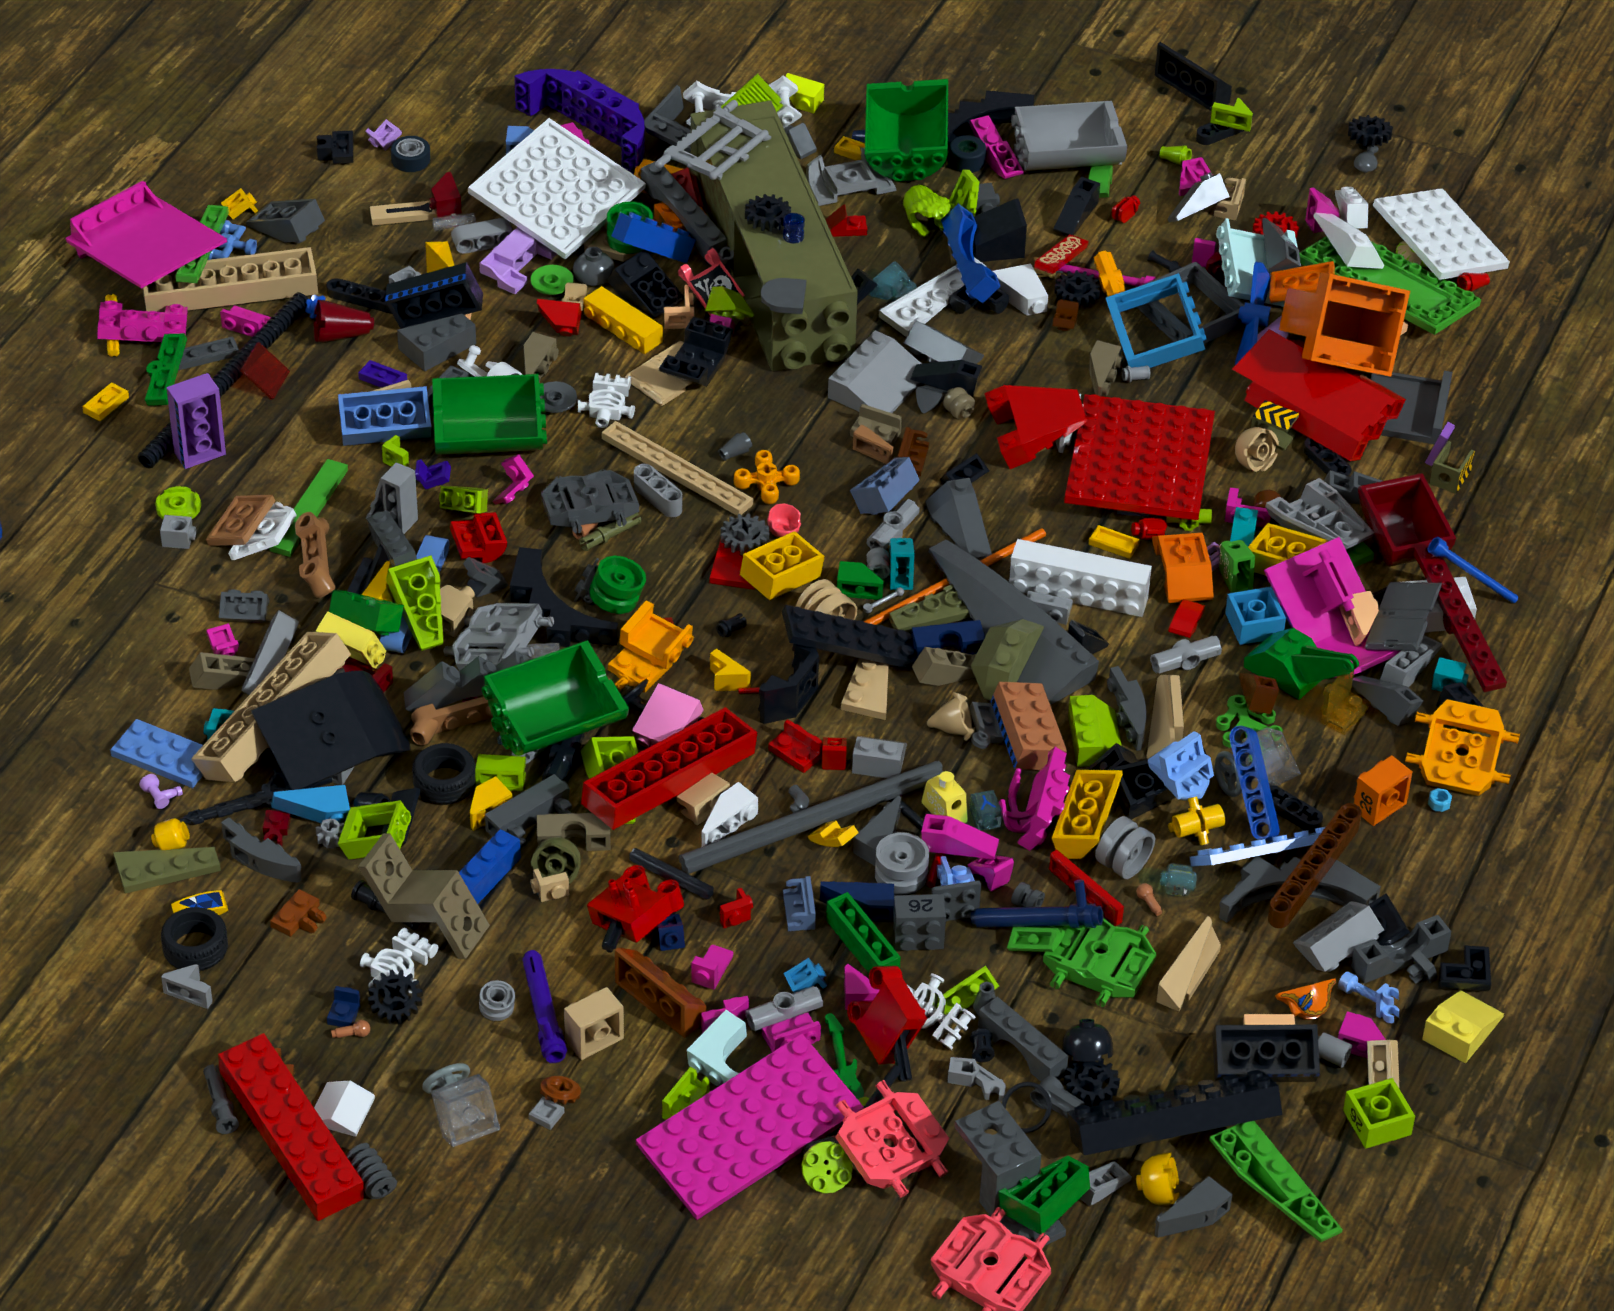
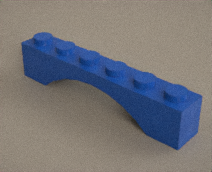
M958 203L941 219L944 228L943 232L947 236V243L953 251L952 256L958 264L956 267L961 272V280L967 288L966 293L970 298L978 299L984 303L1001 285L993 271L982 263L975 262L973 241L977 224L973 214Z

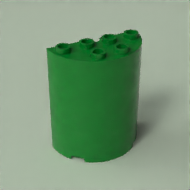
M948 79L914 81L910 86H905L902 82L867 84L865 158L868 164L879 174L895 181L922 180L938 171L945 163L948 153Z
M539 374L432 379L436 455L543 450V444H547V432L542 430V428H546V416L541 414V412H545V400L540 399V396H544V384L539 383Z
M588 640L484 676L485 686L482 687V693L484 698L488 700L493 716L491 719L492 727L495 732L500 733L504 748L510 749L517 756L625 719L629 712V707L612 679L609 680L607 678L605 668Z

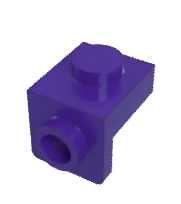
M422 459L417 460L415 469L416 480L425 489L443 485L450 480L451 466L448 461H444L427 467Z

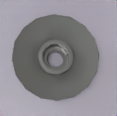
M554 381L544 384V396H540V399L545 400L546 412L557 413L566 411L574 406L577 394L571 385Z

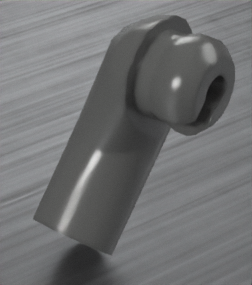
M797 784L791 786L788 793L794 798V803L790 805V810L795 813L806 809L809 805L808 796Z

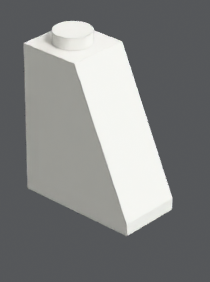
M1031 263L993 271L1001 285L999 290L1009 295V303L1027 316L1047 312L1048 294Z

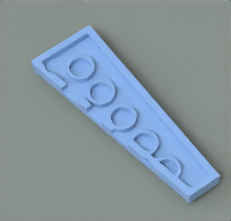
M1325 827L1315 828L1316 833L1309 834L1308 830L1295 832L1294 837L1287 838V835L1272 837L1273 841L1266 842L1265 839L1251 841L1249 846H1244V843L1230 845L1228 850H1222V847L1198 850V855L1190 857L1191 866L1215 865L1313 845Z

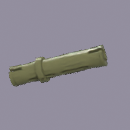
M637 512L625 518L627 521L625 526L621 522L620 527L617 525V521H614L604 527L599 526L595 528L593 533L579 539L580 545L588 542V544L581 548L584 551H588L598 544L607 543L608 539L639 525L641 517L632 520L639 513Z

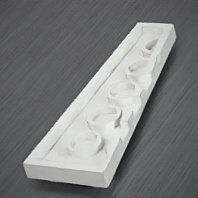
M974 257L976 263H982ZM957 265L880 309L879 317L907 337L916 320L926 324L949 304V295L965 285L961 280L962 275L957 269Z

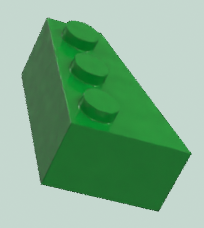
M333 590L329 612L367 630H373L377 634L389 636L390 632H399L404 605L353 592Z
M1067 1155L1040 1169V1174L1030 1179L1025 1177L1019 1180L1020 1184L1009 1190L1006 1188L999 1190L1000 1208L1006 1212L1007 1217L1042 1235L1090 1189L1089 1166Z

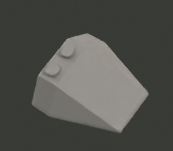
M1320 478L1307 483L1301 498L1292 503H1288L1283 498L1278 497L1267 502L1265 505L1271 518L1278 522L1281 527L1328 541L1340 537L1345 549L1355 546L1374 535L1372 529L1338 491Z

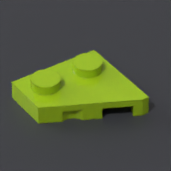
M962 170L949 199L951 209H953L959 203L975 217L980 182L970 170Z

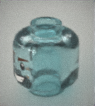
M1171 863L1166 871H1161L1160 885H1164V890L1168 895L1186 897L1195 890L1197 873L1193 872L1192 867L1189 865Z

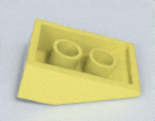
M1460 990L1438 1005L1428 1017L1422 1040L1467 1063L1504 1017V1013Z

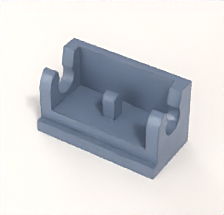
M810 876L786 881V886L788 887L797 886L794 889L783 890L788 931L814 930L816 913Z

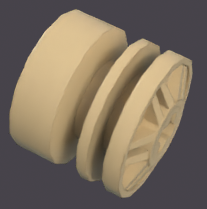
M826 579L818 580L807 587L796 604V607H801L802 609L820 611L825 614L842 616L855 620L857 616L856 604L845 594H842L840 589L835 587L831 581Z

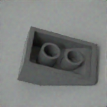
M316 199L271 201L246 221V225L280 241L298 244L306 240L308 234L318 230V226L325 219Z

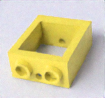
M328 611L316 629V632L337 633L351 653L349 657L375 669L385 658L386 650L374 632Z

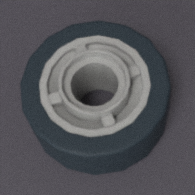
M418 136L400 137L391 145L392 164L395 168L404 172L421 171L430 163V145L425 139Z

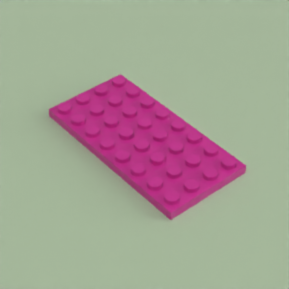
M800 1034L637 1138L636 1145L694 1218L698 1220L841 1127L844 1116L836 1107L837 1103L845 1099L848 1106L855 1113L864 1107L807 1038Z

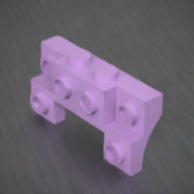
M517 227L479 263L480 273L497 280L499 288L516 294L527 284V276L522 275L519 271L536 254L552 259L557 253Z

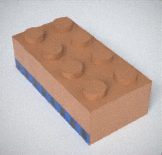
M999 682L990 702L1014 769L1041 770L1048 762V752L1054 747L1066 753L1067 750L1043 684Z

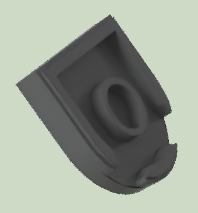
M791 278L770 280L761 289V302L770 307V310L774 312L803 314L807 280Z

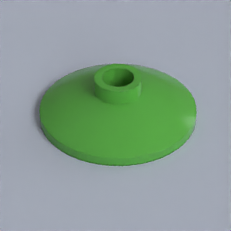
M559 265L542 266L531 275V285L535 290L543 294L554 295L565 292L566 283H573L572 273L567 268Z

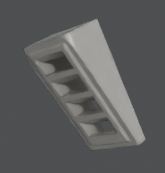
M1115 1161L1089 1172L1090 1189L1080 1199L1088 1206H1091L1131 1181L1132 1176Z

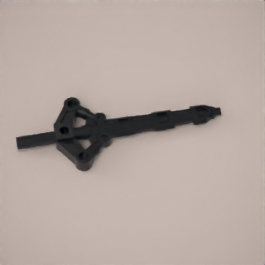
M276 765L273 769L274 774L269 778V782L262 785V791L231 801L228 800L214 804L213 807L203 810L190 811L179 820L180 822L183 821L186 825H196L203 823L204 820L216 817L221 818L235 812L266 804L269 809H273L271 806L273 792L288 791L291 788L279 765ZM327 778L305 789L332 783V778ZM281 781L285 787H278L276 784Z

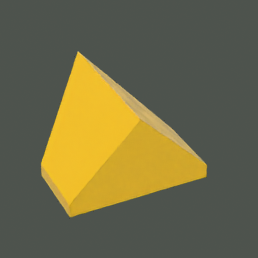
M448 241L425 242L427 273L454 266Z

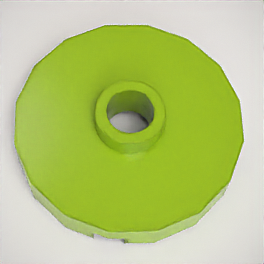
M176 486L164 490L161 496L159 494L156 498L155 506L158 516L164 519V515L186 516L193 519L200 512L201 500L199 494L192 492L190 488Z

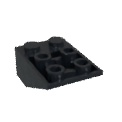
M646 250L641 251L615 268L607 279V282L621 298L653 319L664 313V307H673L684 300L683 294Z

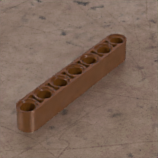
M1347 803L1340 807L1271 899L1268 913V922L1271 926L1285 928L1289 925L1359 830L1362 814L1359 806Z

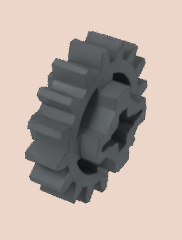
M738 514L736 519L731 516L729 517V522L724 521L723 527H721V543H725V549L731 548V553L740 551V555H743L744 552H749L769 542V526H765V520L758 521V516L750 518V514H747L746 517Z

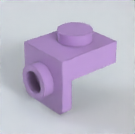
M387 119L375 132L369 128L365 131L370 137L368 141L374 147L380 146L385 151L402 134L400 129Z

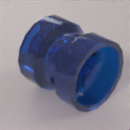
M798 213L787 214L783 220V238L789 243H799L804 239L803 228L805 227V218Z

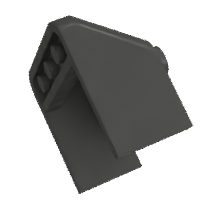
M676 85L644 121L645 130L648 134L674 146L677 145L678 141H682V137H687V133H691L690 129L674 121L684 109L680 86ZM691 145L684 149V151L691 154Z

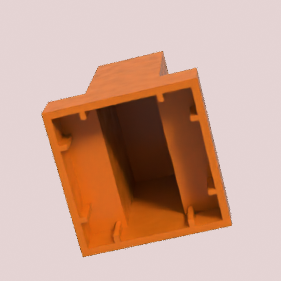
M1320 272L1316 293L1292 288L1287 289L1279 330L1306 336L1302 353L1303 359L1391 377L1410 290Z

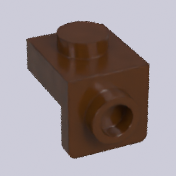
M1059 299L1052 326H1056L1057 329L1062 331L1074 329L1077 322L1079 303Z

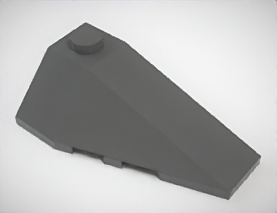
M970 478L947 481L925 500L931 520L943 528L942 532L946 536L949 535L955 541L956 546L978 560H982L992 554Z

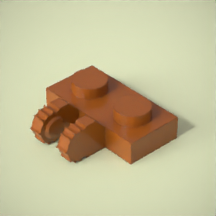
M299 889L270 920L271 928L290 937L299 928L314 934L318 928L315 922L323 924L327 917L323 911L318 909L320 906L319 899Z

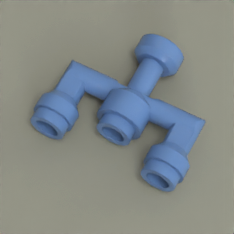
M226 220L220 235L227 238V242L219 246L221 250L213 249L208 260L228 258L233 248L244 250L246 255L255 254L257 241L254 239H249L246 242L239 241L246 227L232 224L229 220Z

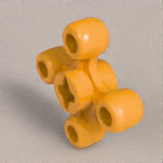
M760 450L755 455L757 471L750 473V471L744 468L736 470L734 473V485L738 489H747L750 484L756 483L757 488L761 491L762 501L766 504H774L779 497V490L776 486L777 482L783 481L789 486L796 485L800 480V470L795 465H787L783 470L777 471L776 465L772 463V454L767 450Z

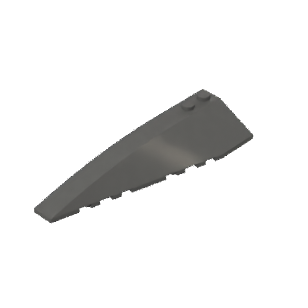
M944 540L929 548L928 552L941 572L946 574L948 583L956 589L958 598L963 600L973 621L980 620L985 636L990 627L1020 619L1044 626L1017 682L1042 683L1048 701L1052 705L1096 679L1099 660L1006 579L948 540Z

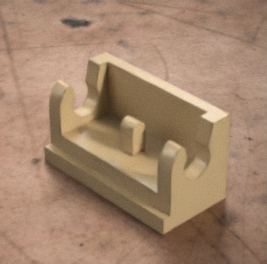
M1226 178L1225 183L1233 184L1234 187L1225 186L1230 197L1217 203L1214 216L1237 220L1245 193L1246 179Z
M710 773L677 796V802L686 807V809L681 810V813L692 820L694 824L699 825L709 818L720 794L730 788V783Z

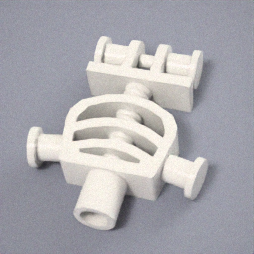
M595 373L593 392L589 395V402L578 400V413L589 410V417L596 418L595 423L601 428L607 427L610 419L620 420L622 414L628 415V418L632 419L635 406H625L624 397L629 395L631 376L620 378V375H616L615 379H611L610 374L602 376L599 373Z
M402 928L398 936L392 938L393 949L381 950L375 958L369 957L368 953H364L360 961V967H370L371 976L374 977L373 980L380 981L381 973H384L386 977L389 976L392 969L395 975H398L399 971L403 970L405 977L411 973L414 978V963L411 959L426 966L428 964V957L433 958L436 955L438 945L429 944L428 939L424 937L419 940L417 933L411 934L408 932V929ZM373 980L369 983V988H375Z
M931 973V980L928 985L921 983L916 991L910 986L908 988L919 1006L925 1009L926 1017L931 1016L926 1020L921 1029H926L937 1021L941 1023L932 1036L938 1042L940 1040V1043L952 1050L955 1040L961 1039V1035L958 1034L961 1029L966 1031L968 1029L967 1024L976 1017L964 1008L962 1010V1007L957 1002L946 1016L944 1014L946 1000L942 992L938 990L940 983H943L944 979ZM937 996H938V997L940 998V1001H939V1006H938V1008L936 1009V1008H935V1005H936ZM962 1011L963 1014L961 1015V1017H960L959 1019H957L956 1017H957V1016L959 1015V1013ZM952 1023L957 1025L954 1030L950 1028ZM945 1032H948V1034H947V1036L944 1038V1040L941 1039L942 1036L944 1035V1033H945Z

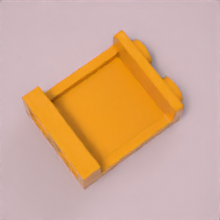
M646 600L621 628L619 644L667 669L672 662L675 663L679 659L682 650L691 645L694 638L692 636L693 626L688 624L683 630L653 614L654 604Z

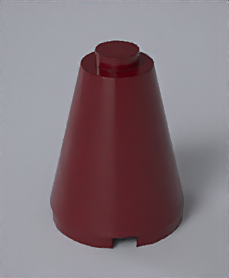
M317 300L314 338L317 342L323 343L367 335L370 330L374 329V317H370L368 312L326 300Z

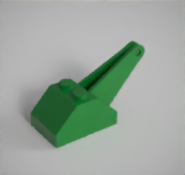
M1295 628L1273 633L1244 657V668L1258 676L1276 679L1279 689L1298 700L1322 680L1350 674L1359 666V661L1353 654L1317 648L1312 638Z

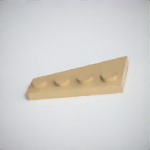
M859 658L841 702V710L886 720L889 664Z

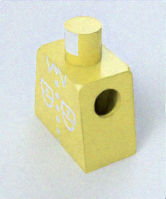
M945 771L926 782L922 804L933 815L950 816L966 823L968 820L966 793L954 780L953 773Z

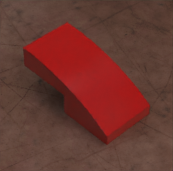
M1183 599L1172 619L1168 632L1190 638L1196 631L1199 619L1204 614L1205 605Z

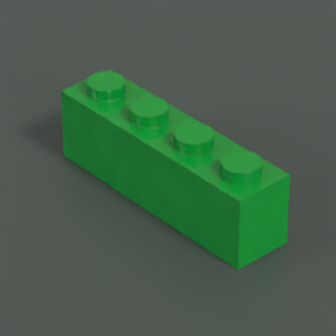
M848 892L827 901L826 921L868 974L873 967L898 966L900 968L901 957Z

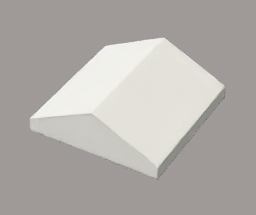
M352 1081L327 1082L314 1109L329 1130L356 1137L375 1099V1095Z

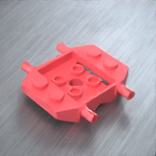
M882 1080V1082L880 1081L875 1086L884 1097L882 1100L856 1113L851 1110L845 1099L837 1103L836 1107L842 1113L844 1119L835 1138L867 1184L882 1189L892 1186L899 1197L902 1198L909 1191L901 1180L909 1174L919 1172L930 1166L934 1168L939 1178L948 1173L939 1156L950 1138L918 1093H894L890 1090L885 1080ZM897 1111L925 1152H921L916 1140L909 1135L902 1125V1120L894 1112ZM884 1139L892 1140L895 1147L887 1146L884 1143Z
M997 1207L991 1216L980 1214L963 1217L931 1258V1266L940 1281L931 1294L935 1298L937 1296V1299H941L947 1289L952 1288L983 1306L982 1311H1023L1051 1275V1267L1042 1250L1050 1240L1049 1236L1046 1234L1044 1236V1233H1042L1033 1242L1024 1236L1013 1234L1000 1223L1001 1219L1006 1215V1212L1000 1207ZM1023 1256H1026L1027 1259L1001 1293H996ZM988 1257H994L998 1260L994 1265H986L983 1261Z

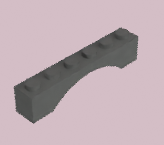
M655 162L641 168V180L646 183L644 190L651 198L665 203L678 216L687 231L690 232V237L696 240L694 245L704 259L708 250L714 248L717 253H720L723 247H727V238L664 166L657 168Z

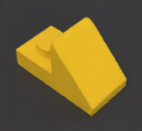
M717 648L710 653V670L715 674V691H738V688H750L751 672Z

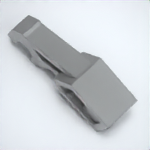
M950 1058L948 1083L969 1087L977 1084L982 1088L986 1100H989L991 1093L999 1094L998 1101L1002 1102L1006 1090V1085L1002 1079L997 1078L978 1065L975 1059Z

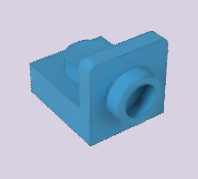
M809 958L783 973L794 993L812 987L817 983L822 988L827 986L823 979L826 977L823 968L819 963L815 965Z

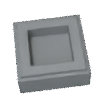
M542 1097L529 1113V1120L551 1130L565 1113L564 1107Z

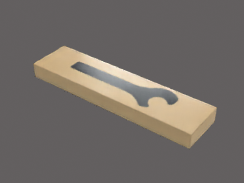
M429 201L370 206L372 225L456 218V215L437 218L435 211L430 209Z

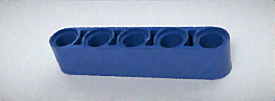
M1236 726L1231 730L1229 737L1251 833L1258 840L1265 839V841L1270 842L1273 841L1272 837L1279 836L1280 829L1258 735L1252 728ZM1243 732H1246L1247 739L1244 743H1241L1240 736ZM1248 755H1251L1253 760L1250 766L1246 765ZM1254 778H1257L1258 785L1253 790L1251 782ZM1262 801L1263 810L1258 813L1256 806ZM1267 824L1269 827V832L1266 836H1264L1262 834V828L1264 825Z

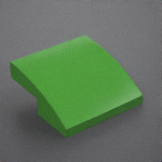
M1068 926L1013 927L1007 949L1009 951L1054 952L1061 943Z

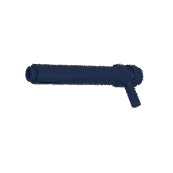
M1080 879L1074 881L1077 904H1071L1069 907L977 908L976 911L971 912V923L976 925L977 928L1070 926L1071 928H1082V926H1085L1086 928H1096V926H1101L1103 923V910L1101 906L1087 904L1084 880Z

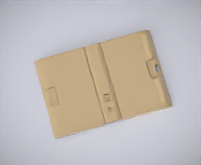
M679 341L658 355H655L629 372L625 378L631 376V384L661 406L665 405L685 392L686 386L692 384V382L659 371V367L667 355L675 357L684 342Z

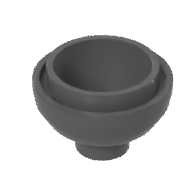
M589 247L575 260L573 275L576 280L583 284L599 286L607 283V279L615 269L613 260L606 253L602 252L600 248Z

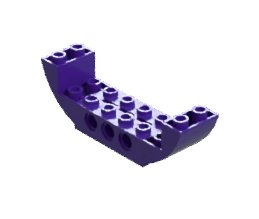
M538 69L514 76L516 109L530 117L545 106L555 109L619 145L622 153V167L634 175L636 166H639L642 160L645 159V127L638 103L579 70L573 72L562 69Z

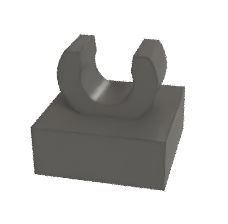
M1420 950L1411 955L1414 964L1407 969V972L1410 974L1409 978L1415 984L1424 977L1430 983L1438 978L1435 966Z

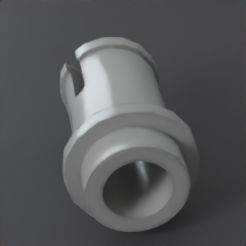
M1128 365L1126 368H1122V379L1128 383H1131L1132 380L1150 378V368L1148 365L1140 367H1130Z

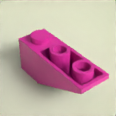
M926 814L921 831L922 840L928 846L929 852L995 859L999 843L998 838L950 816Z

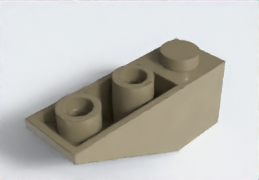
M532 332L524 344L525 375L539 374L540 383L541 377L547 374L552 361H555L558 357L559 349L557 348L556 338Z
M1097 340L1090 353L1089 373L1094 392L1101 397L1108 395L1110 382L1115 381L1117 368L1120 369L1122 367L1124 356H1121V346Z
M924 647L912 668L919 683L940 686L975 678L971 664L976 654L972 655L958 651Z

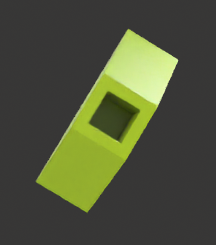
M441 486L439 494L440 508L471 513L487 512L488 489Z

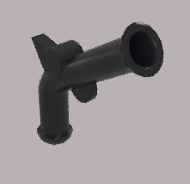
M1154 250L1150 252L1147 261H1153L1168 269L1169 273L1182 268L1177 261H1169L1156 254Z

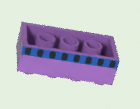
M206 373L166 387L174 454L183 467L187 469L226 455L219 388L210 375Z

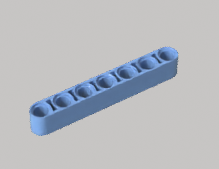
M426 535L416 555L417 559L432 555L437 570L440 573L449 551V539ZM403 616L399 632H390L389 636L381 635L380 642L386 651L403 654L409 644L412 633Z

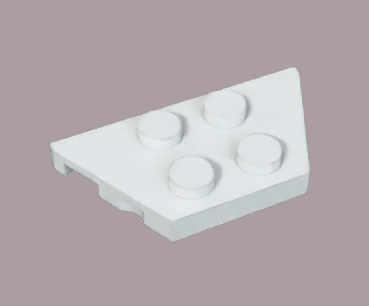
M279 502L273 504L246 545L232 546L228 553L231 560H236L278 545L297 516L294 509L289 506H283Z

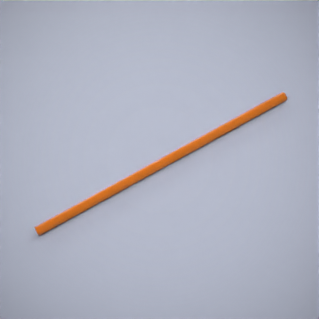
M1041 528L1021 540L1035 542L1045 537L1046 532ZM1016 542L980 561L986 566L994 564L1011 555ZM947 578L863 622L877 625L889 619V613L912 602L919 603L924 600L925 596L931 593L934 595L950 584Z

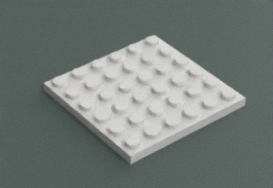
M548 118L468 187V193L566 259L607 223V213L611 207L618 203L631 202L645 189L646 183Z

